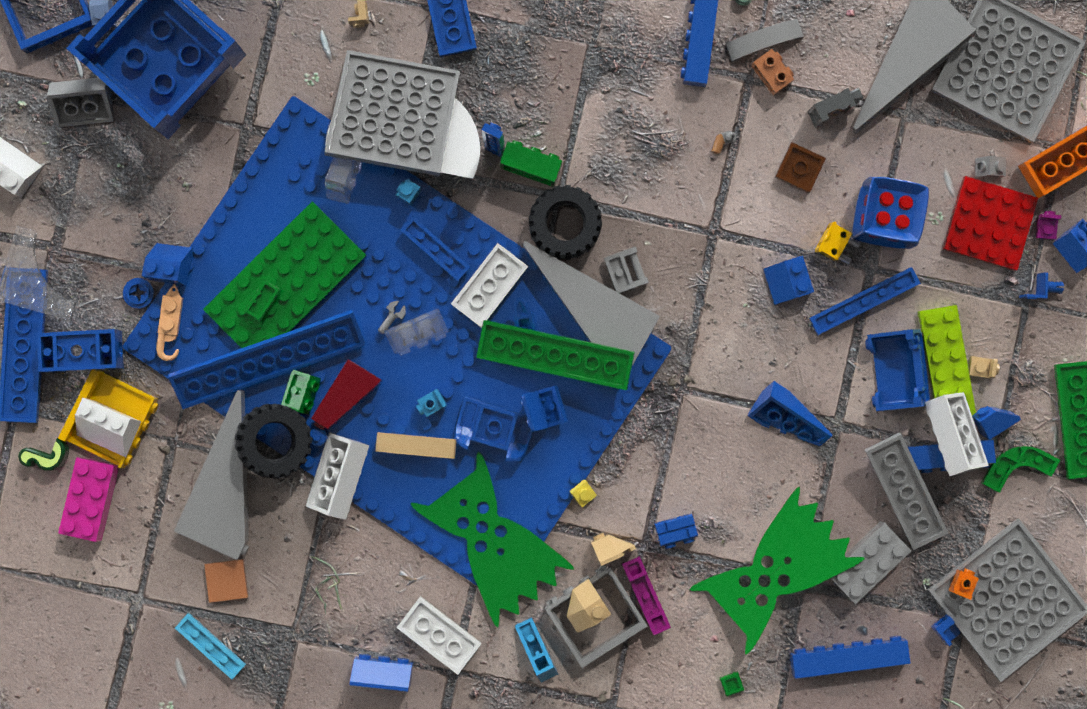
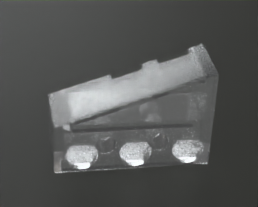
M333 157L325 179L327 199L349 204L351 193L356 183V175L361 168V162Z

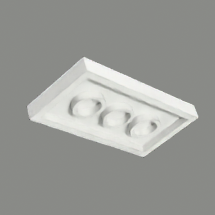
M497 243L451 305L482 328L483 320L489 319L528 266Z
M421 596L397 626V629L457 675L481 645L480 641Z

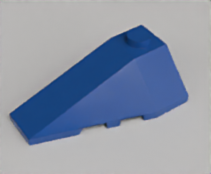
M773 381L761 392L748 413V417L764 427L769 428L772 426L780 429V432L783 434L788 432L797 435L798 439L817 446H821L832 437V433L789 390L776 381Z

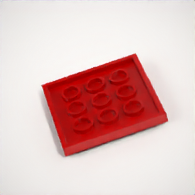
M964 176L943 250L1017 271L1038 197Z

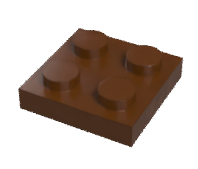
M791 142L775 178L810 193L826 158Z

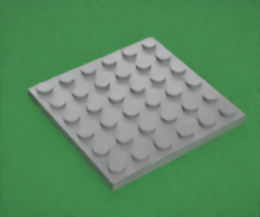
M977 0L967 20L976 30L975 36L946 60L931 91L1033 143L1073 68L1085 41L1006 0Z
M347 50L325 147V155L440 176L460 71Z
M1020 519L1014 520L927 589L944 612L954 620L955 626L1000 682L1087 614V604ZM964 568L975 572L974 576L979 578L971 600L948 591L957 569L961 571ZM965 580L963 585L967 587L969 581Z

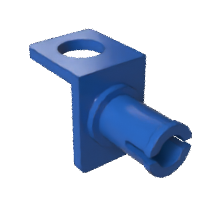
M1047 272L1039 273L1036 280V295L1024 294L1019 295V298L1039 300L1048 298V293L1062 294L1064 288L1057 287L1064 286V283L1061 281H1048Z

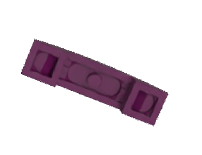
M640 556L623 563V568L653 636L670 629L669 621Z

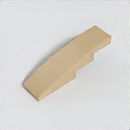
M377 432L376 452L455 459L457 439Z

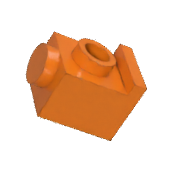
M964 568L961 571L957 569L948 591L971 600L979 578L975 577V572ZM965 580L969 581L967 587L963 585Z

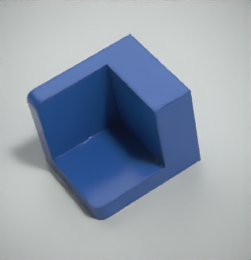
M945 614L931 627L945 645L950 647L952 645L951 641L960 634V631L954 625V620Z

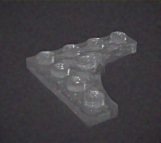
M17 226L0 281V301L71 321L77 302L58 294L42 276L35 252L37 231Z

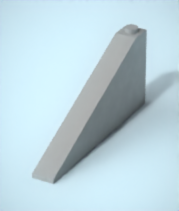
M911 0L854 124L853 132L855 134L859 133L975 36L976 30L948 0Z
M525 241L523 247L588 340L592 343L634 351V364L660 316Z
M237 390L174 530V532L236 560L242 556L245 557L249 546H247L249 541L247 468L240 461L238 452L235 449V433L237 434V427L245 416V391Z

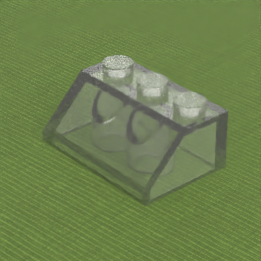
M435 309L387 329L384 332L394 353H399L402 356L411 352L410 348L417 346L421 348L428 345V341L435 338L438 341L447 337L446 333L449 330L441 311Z

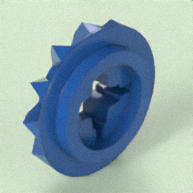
M143 278L131 279L124 286L123 298L133 308H143L148 306L153 300V287L151 283ZM137 288L146 292L141 295L140 299H138V296L131 295L137 292Z

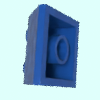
M157 243L145 257L141 276L150 281L186 286L193 248Z
M803 255L763 269L774 305L814 293Z

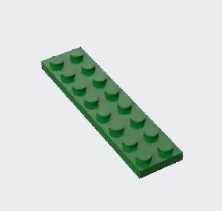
M483 320L476 358L627 390L635 352Z

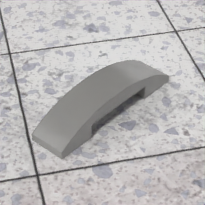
M794 19L749 33L725 45L733 62L748 57L750 54L782 43H788L804 36L798 20Z

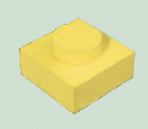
M586 480L581 481L569 491L581 507H584L597 496Z

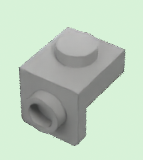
M996 156L976 158V177H1006V158Z

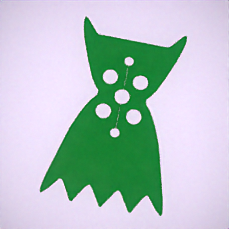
M480 452L477 453L476 470L432 504L426 506L410 503L418 513L431 522L467 540L468 558L474 579L489 615L497 628L499 627L500 608L519 615L518 595L538 600L537 581L553 586L557 585L555 566L574 570V567L564 557L531 531L507 518L498 516L493 484L487 465ZM461 499L467 500L466 506L460 505ZM480 502H486L489 505L487 513L481 514L478 512L477 505ZM460 517H466L469 520L467 528L461 529L458 527L457 521ZM484 521L487 523L488 530L485 533H479L476 530L478 522ZM503 525L506 527L507 533L504 537L496 536L495 528L497 526ZM483 540L486 542L487 549L484 552H478L475 549L477 541ZM499 548L504 549L503 555L497 554Z
M797 487L766 530L756 550L752 566L723 572L705 579L690 588L691 591H708L747 635L745 655L751 652L762 635L775 608L778 595L792 594L814 587L854 567L865 559L864 557H845L850 541L849 537L835 540L829 539L834 520L814 522L818 503L798 505L800 487ZM764 556L772 557L773 565L771 567L765 568L762 566L761 560ZM786 557L791 558L790 564L784 562ZM783 574L790 578L789 585L785 587L780 586L778 583L779 576ZM747 575L750 577L751 584L748 587H742L739 584L741 576ZM762 575L770 576L771 582L769 586L762 587L758 582L759 577ZM759 594L767 596L768 602L765 606L757 605L756 597ZM741 597L745 600L743 605L738 604V599Z

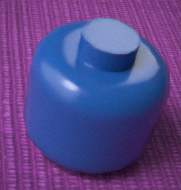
M313 428L310 432V437H312V443L310 444L315 447L323 446L328 438L327 432L320 428Z

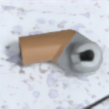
M732 131L718 134L711 152L720 154L723 145L736 140V134Z

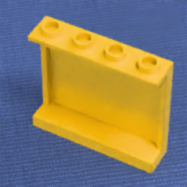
M92 369L58 439L81 447L118 465V468H125L130 465L133 459L132 452L134 448L137 449L142 439L140 436L142 432H145L150 425L148 420L151 414H155L159 404L157 402L159 399L98 369ZM82 397L97 401L141 421L126 457L77 436L75 414Z

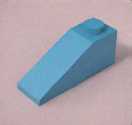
M533 618L515 625L540 682L542 683L558 675Z

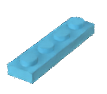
M190 613L175 627L180 634L230 679H233L246 665Z

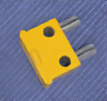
M834 221L828 224L815 248V252H819L833 261L839 259L849 264L851 258L845 256L842 252L847 243L858 248L860 242L851 237V232L840 227Z

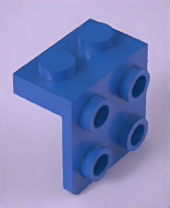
M557 385L522 394L521 404L527 415V425L532 432L568 422Z

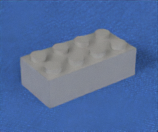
M880 521L845 554V557H864L865 559L854 567L830 578V580L852 603L856 604L903 560L911 550L885 522Z

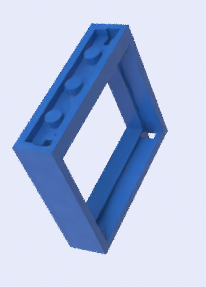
M0 0L19 46L26 54L92 26L87 0H79L85 13L84 15L27 39L11 1Z

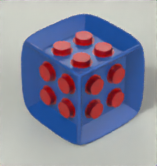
M868 177L862 183L853 222V239L891 248L912 249L919 244L924 228L929 188L922 184L894 178Z

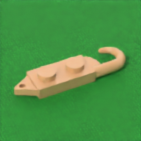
M173 284L162 298L156 351L159 358L164 361H172L179 354L178 349L171 356H167L164 353L165 342L174 341L179 334L183 298L180 296L176 284Z

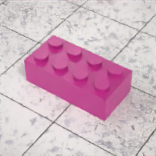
M76 457L58 534L94 542L102 541L119 471L118 465Z

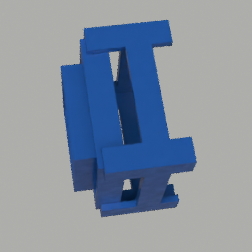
M118 0L85 37L79 34L66 49L97 75L155 130L169 139L181 126L178 123L181 118L230 66L234 69L246 54L228 33L216 25L190 0H142L105 41L96 48L94 45L136 1Z

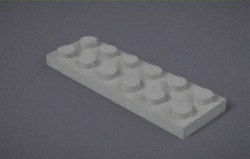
M899 432L865 449L912 549L915 550L948 534L902 434Z

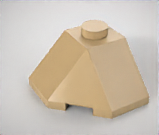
M600 533L594 536V540L591 541L601 566L624 556L627 551L631 552L636 549L634 544L610 534L604 535V533Z
M589 579L572 589L567 618L577 633L597 625L611 615L608 607Z

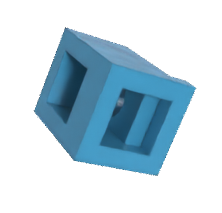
M405 179L396 190L398 192L395 196L412 206L422 189L409 179Z
M438 389L418 399L419 404L416 405L421 416L425 414L426 417L447 406ZM429 400L434 402L431 408L427 406V401Z

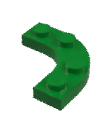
M1028 446L1014 447L996 457V463L990 465L981 484L1000 493L1008 476L1014 469L1020 466L1032 467L1052 477L1060 459L1038 448Z

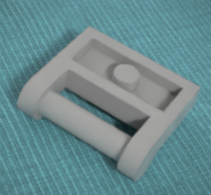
M636 247L604 258L617 293L649 283L648 278L644 276L636 253L638 251ZM626 256L630 257L638 279L637 281L633 282L624 259Z

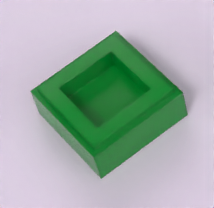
M738 671L719 677L726 697L744 691Z

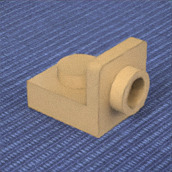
M357 0L354 8L355 14L359 16L349 17L348 23L354 28H361L365 24H369L366 0Z
M970 356L969 375L989 379L995 378L1000 369V365L997 364L998 359Z

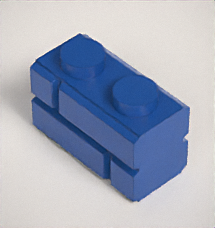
M691 513L654 523L660 546H665V549L675 547L676 542L683 541L684 544L694 542V538L698 537Z

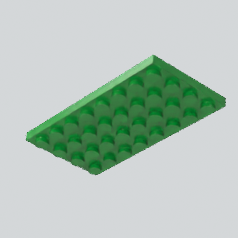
M312 201L203 310L241 348L292 331L367 255ZM266 279L280 288L281 292L262 321L259 322L245 313L244 309L263 280Z

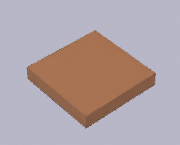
M244 559L204 564L209 603L248 598Z

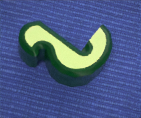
M57 438L52 454L26 447L19 452L18 458L20 463L26 467H33L36 464L44 471H53L65 464L69 455V446L67 441Z

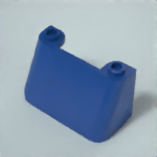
M910 329L867 335L868 339L865 341L866 349L870 350L871 354L874 355L878 392L875 393V396H872L873 407H876V411L926 406L925 402L930 400L921 330Z

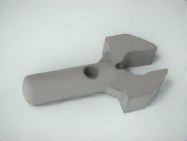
M399 301L389 303L386 307L389 309V315L378 329L381 334L387 331L395 319H403L405 317V305L400 312L394 314V308L398 305Z

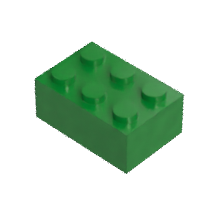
M513 140L512 143L507 141L500 161V168L554 187L562 167V160L559 159L558 155L552 153L545 155L538 148L531 147L528 149L523 147V143Z

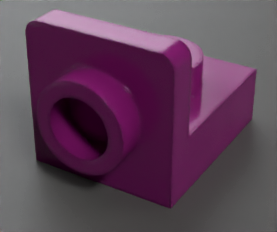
M1044 211V214L1038 215L1035 238L1056 240L1058 220H1061L1062 215H1056L1055 211Z

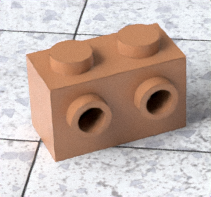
M771 49L755 60L751 67L770 93L775 96L794 81V74L789 67L784 66L781 55Z

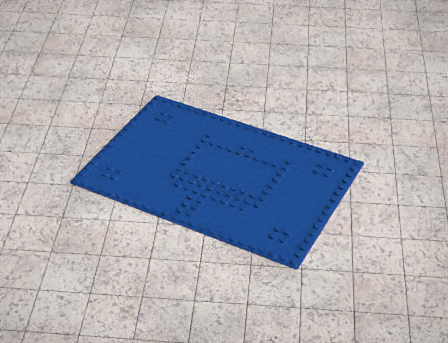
M292 96L190 245V248H193L187 284L186 286L176 284L180 296L183 298L179 334L177 339L165 342L164 353L167 356L173 355L176 349L179 350L176 359L164 361L159 358L156 351L162 298L173 286L170 283L163 285L123 344V349L166 378H168L170 373L241 349L203 309L313 201L367 256L293 330L353 310L366 345L297 369V371L321 378L310 414L300 412L298 414L305 418L306 424L311 430L318 428L314 425L315 421L311 418L348 359L382 379L381 384L330 429L324 428L327 434H336L369 445L352 502L477 585L468 558L467 540L431 522L418 513L410 503L426 506L432 504L476 470L477 453L480 452L487 465L493 484L498 516L521 525L544 542L573 499L569 491L587 478L670 353L671 346L650 333L632 366L627 390L476 358L482 328L451 305V303L497 243L525 263L528 268L488 320L516 326L513 317V307L517 297H520L527 303L531 312H534L537 331L587 342L590 341L523 247L407 170L326 156L324 153L326 136L331 120L297 97ZM405 179H409L422 189L412 206L395 196L398 192L396 191L398 186ZM413 216L471 267L458 282L400 231ZM399 301L398 305L394 308V314L400 312L405 305V317L403 319H395L387 331L381 334L378 329L389 315V309L386 308L389 303ZM291 372L240 389L245 391V415L249 414L255 407H261L264 404L281 405ZM557 385L568 420L566 423L533 432L527 453L521 461H505L508 451L472 440L468 450L456 443L455 459L376 452L377 432L454 439L455 426L464 396L509 411L526 414L521 404L522 394ZM438 389L447 406L428 417L425 414L421 416L416 407L419 404L417 400ZM237 391L204 403L225 417ZM432 400L427 401V406L429 408L433 407L434 402ZM266 424L256 435L257 439L283 456L290 448L291 435L282 424ZM310 444L311 453L307 455L306 463L300 466L314 477L325 444L319 447ZM461 499L460 505L466 506L467 500ZM480 502L477 505L478 512L481 514L487 513L489 505L486 502ZM460 517L457 521L458 527L461 529L467 528L469 520L466 517ZM484 521L478 522L476 530L479 533H485L488 530L487 523ZM499 525L495 528L496 536L504 537L506 535L507 529L505 526ZM483 540L477 541L475 549L478 552H484L487 549L486 542ZM499 548L497 554L503 555L504 549Z

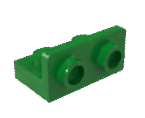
M293 370L281 405L309 415L314 405V399L319 389L321 378Z

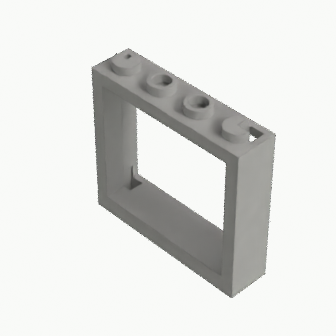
M605 565L595 570V575L592 577L587 575L578 582L581 584L589 579L593 584L608 574L637 621L583 656L553 610L571 598L573 586L562 591L564 595L559 598L554 596L546 602L545 610L582 668L647 627L646 622L610 565L608 567Z

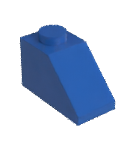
M990 406L980 408L977 413L972 415L980 435L989 440L1021 420L1020 416L1011 411Z

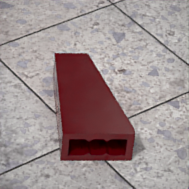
M348 359L311 419L315 421L314 425L322 430L324 428L330 429L381 384L382 379Z

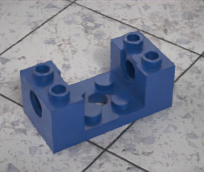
M105 329L37 333L38 372L56 373L73 370L124 369L122 331ZM76 345L82 348V353L79 356L73 354V348Z

